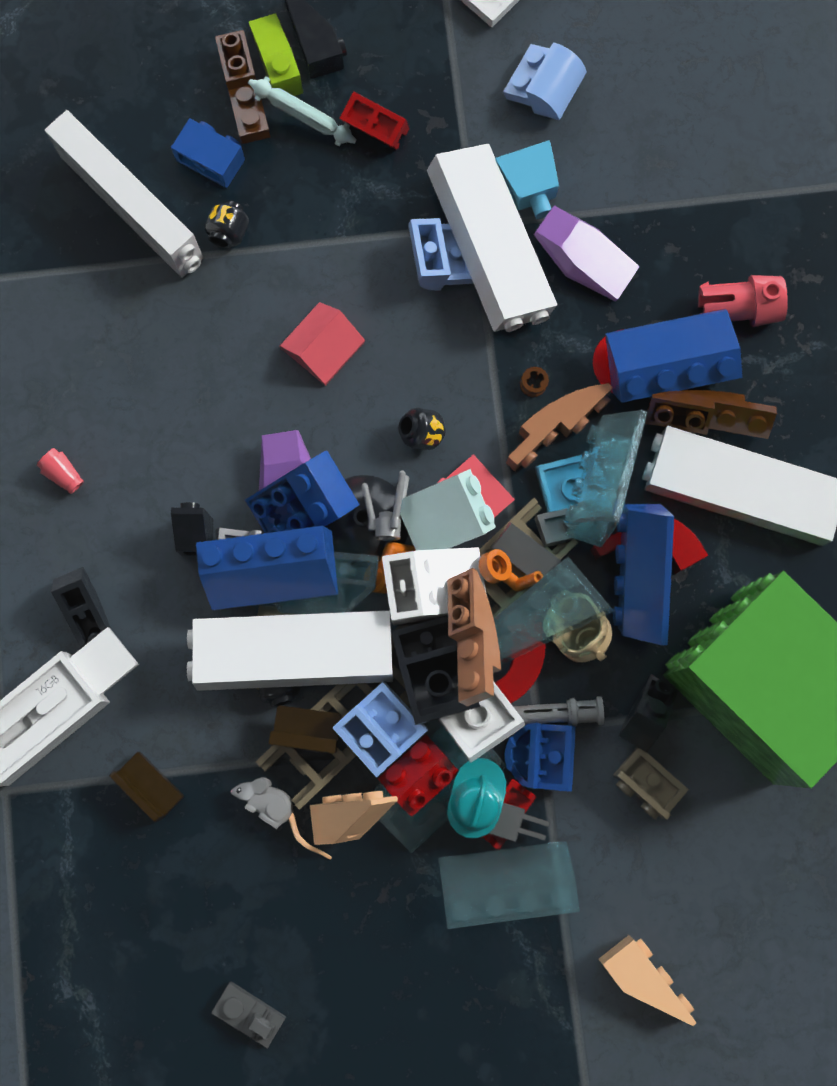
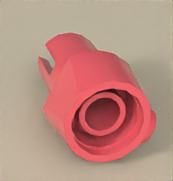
M750 275L747 282L709 285L708 281L699 287L698 307L703 308V313L727 309L731 322L749 320L752 328L781 322L786 318L788 297L786 283L782 276Z

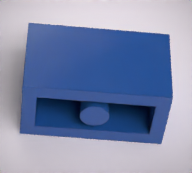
M189 118L171 146L177 162L225 188H228L245 161L239 141L229 135L224 137L216 133L215 129L208 123L203 121L198 123Z

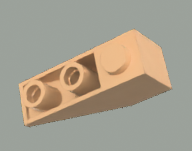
M383 791L322 797L323 803L310 805L314 845L336 844L360 839L398 801L397 796L383 797Z
M628 935L598 959L624 993L692 1026L696 1024V1021L690 1015L694 1008L682 993L678 996L675 995L669 987L674 983L662 966L657 969L649 960L653 954L641 938L636 942Z

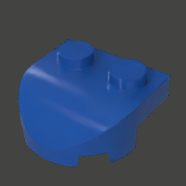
M540 723L526 724L513 737H510L507 742L505 763L508 771H511L513 776L519 781V784L527 788L572 791L576 726Z

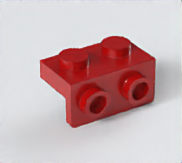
M425 735L386 770L378 780L391 796H397V803L410 816H414L456 777L459 770L437 745Z

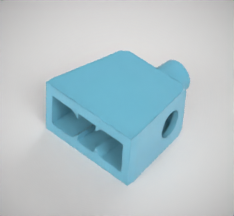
M550 140L495 158L517 210L531 207L536 219H542L547 216L551 210L549 200L557 196L559 188Z

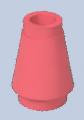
M53 448L37 463V466L41 469L40 474L64 490H67L70 494L74 493L84 483L63 451L58 452Z

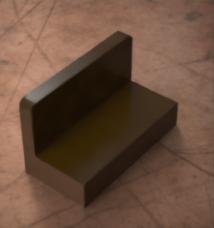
M279 705L276 711L274 730L270 732L269 744L336 753L339 735L332 727L341 720L342 716L339 713Z
M137 752L120 770L113 771L109 775L154 822L162 820L185 797L141 752Z

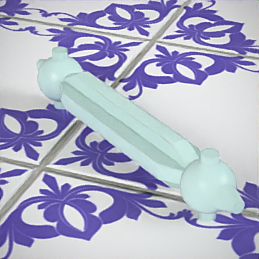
M267 76L258 81L249 80L248 84L253 88L256 95L254 99L260 101L261 98L267 97L273 106L325 135H334L335 145L339 147L341 143L355 144L357 139L351 134L350 125L347 123L338 126L332 117L281 88H271L270 78Z

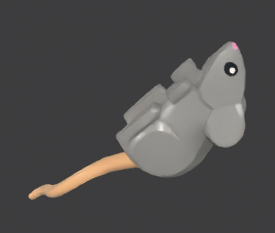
M261 777L252 782L241 783L231 790L233 796L242 801H247L245 809L252 813L257 811L260 813L259 818L277 829L289 820L294 837L302 846L329 860L332 859L329 854L313 847L301 837L297 828L290 796L283 790L271 787L269 779Z

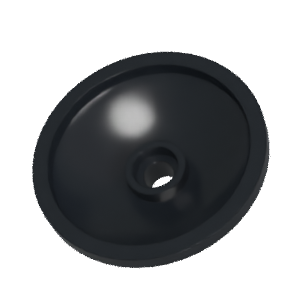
M359 475L347 478L345 481L360 505L325 527L332 531L334 557L349 566L368 568L373 562L380 561L386 543L405 544L408 531L403 520H401L400 540L375 539V531L368 530L369 519L364 523L357 520V516L360 513H367L361 487L363 483L368 485L375 518H379L380 512H393L396 487L386 480L375 476Z

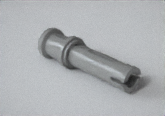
M597 696L595 700L576 701L575 698H569V700H566V703L513 706L524 720L525 725L530 723L564 722L571 726H577L578 723L592 722L604 725L602 696Z

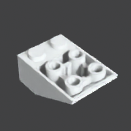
M479 547L411 551L382 556L393 625L427 621L448 615L447 579L471 568L477 570L486 592L484 578L479 571Z

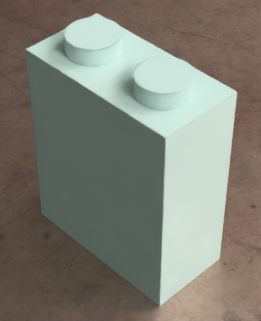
M471 469L402 498L400 515L416 551L449 549L482 536L496 527L494 524V514L491 508L485 504L481 494L480 482L472 474Z

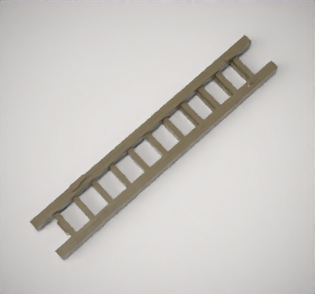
M533 498L509 522L543 546L538 536L526 525L542 509L538 501ZM508 523L479 549L480 557L493 550L490 546L499 538ZM574 539L567 543L558 544L552 551L548 547H545V549L561 560L578 542ZM511 564L512 573H514L518 578L526 575L513 564ZM484 579L486 594L496 603L491 608L494 623L532 587L519 592L511 589L505 594L497 584L489 583ZM424 621L401 624L395 630L411 626L414 624L422 623ZM391 634V651H393L395 645ZM392 664L393 677L406 690L401 672ZM367 683L337 684L310 710L329 712L334 707L344 717L349 711L340 701L356 685L367 696L373 690ZM405 691L399 698L409 706V699ZM272 745L256 763L264 771H267L285 753L291 757L289 761L303 776L306 774L312 780L292 799L296 804L295 806L300 810L357 755L349 746L343 751L337 747V752L332 753L335 759L318 774L295 748Z

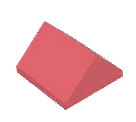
M319 302L283 341L280 348L326 386L365 343V339L340 310Z

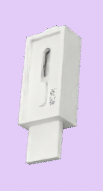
M109 627L74 655L60 651L0 700V786L11 785L108 705L110 701L104 693L139 665Z

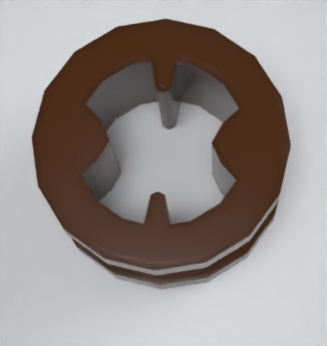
M539 367L526 369L520 380L522 392L530 397L542 395L549 383L548 374ZM531 375H535V379L539 377L542 380L538 388H533V384L531 386L527 384Z

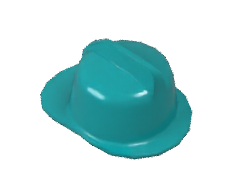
M477 758L471 763L467 761L459 769L455 777L448 802L447 815L450 825L457 833L464 837L479 838L485 836L495 828L499 820L506 794V779L503 771L496 763L484 758Z

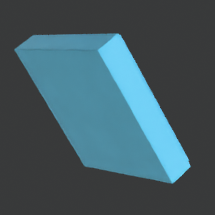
M595 451L535 467L547 513L592 502L596 503L599 514L612 511Z

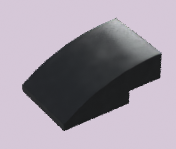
M448 615L391 631L415 725L480 707L479 702L465 706L458 700L457 641L448 636Z

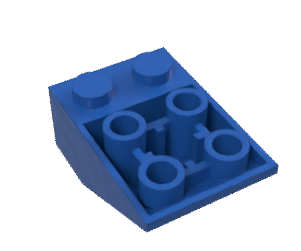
M327 450L245 499L264 533L316 526L325 527L360 505Z

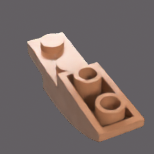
M607 383L580 389L557 399L538 411L521 426L519 434L525 440L508 456L506 464L514 471L521 465L527 468L538 456L535 451L542 444L548 447L558 437L557 429L566 438L573 431L576 434L581 432L590 422L587 417L594 410L597 413L601 412L611 401L608 396L613 387Z
M474 568L447 579L448 636L457 641L458 700L465 706L494 697L493 673L501 670L500 651L494 618L484 586L477 570Z

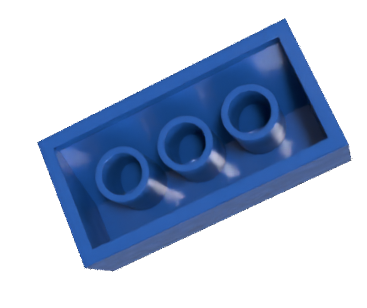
M727 309L605 333L611 386L613 387L612 392L621 403L651 397L652 394L681 391L743 378L741 350Z
M623 504V513H618L617 531L622 532L621 545L616 546V563L620 564V576H615L614 591L615 595H619V606L613 609L614 626H618L621 634L625 637L658 645H668L674 516L661 504Z
M324 526L196 543L199 577L211 609L214 611L338 595L332 531Z

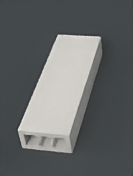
M68 110L45 129L60 157L181 278L187 273H193L200 266L201 260L204 257L194 234Z
M484 144L436 154L427 172L493 331L506 329V332H511L519 329L525 323L532 322L533 325L545 322L549 319V314L557 306V302L490 145Z
M668 425L661 434L656 433L651 447V451L656 452L653 463H647L642 477L643 480L647 481L644 490L821 546L833 541L837 527V478Z
M390 611L193 619V630L187 631L188 649H193V661L187 662V679L192 681L197 691L393 682Z

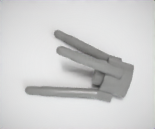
M403 470L399 472L393 512H380L379 518H375L368 485L366 483L361 485L369 519L368 530L375 531V539L383 541L400 540L402 498L407 495L409 476Z

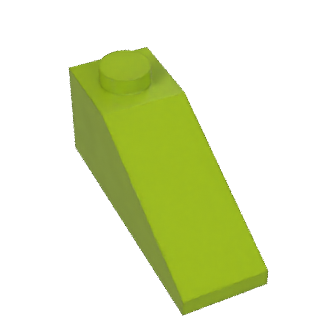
M277 14L249 21L248 23L266 76L270 78L271 88H281L293 96L302 94L303 88L300 73Z

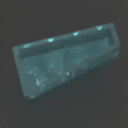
M569 557L564 559L494 618L501 665L614 611Z

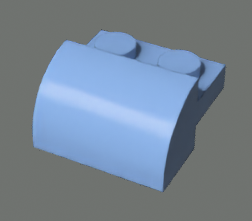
M553 42L550 49L530 44L503 93L507 100L531 106L534 114L560 120L587 71L580 58L560 44Z
M440 218L411 219L408 227L419 285L427 290L440 291L444 285L473 284L450 225L441 224Z
M385 681L379 684L332 727L375 777H378L428 731L423 723L415 725L412 711Z

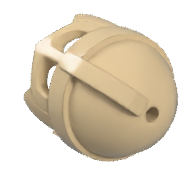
M582 593L569 594L556 601L544 618L543 625L546 635L572 661L604 660L606 658L605 652L612 639V627L605 614L599 610L589 596Z

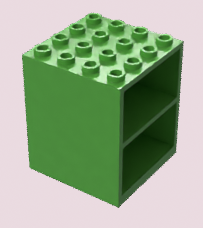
M785 571L775 575L768 573L763 578L760 577L755 582H750L746 587L742 586L730 598L734 603L719 609L709 619L712 625L704 630L700 629L689 639L687 643L691 647L687 651L677 652L665 664L669 669L663 676L773 785L812 788L837 762V622Z

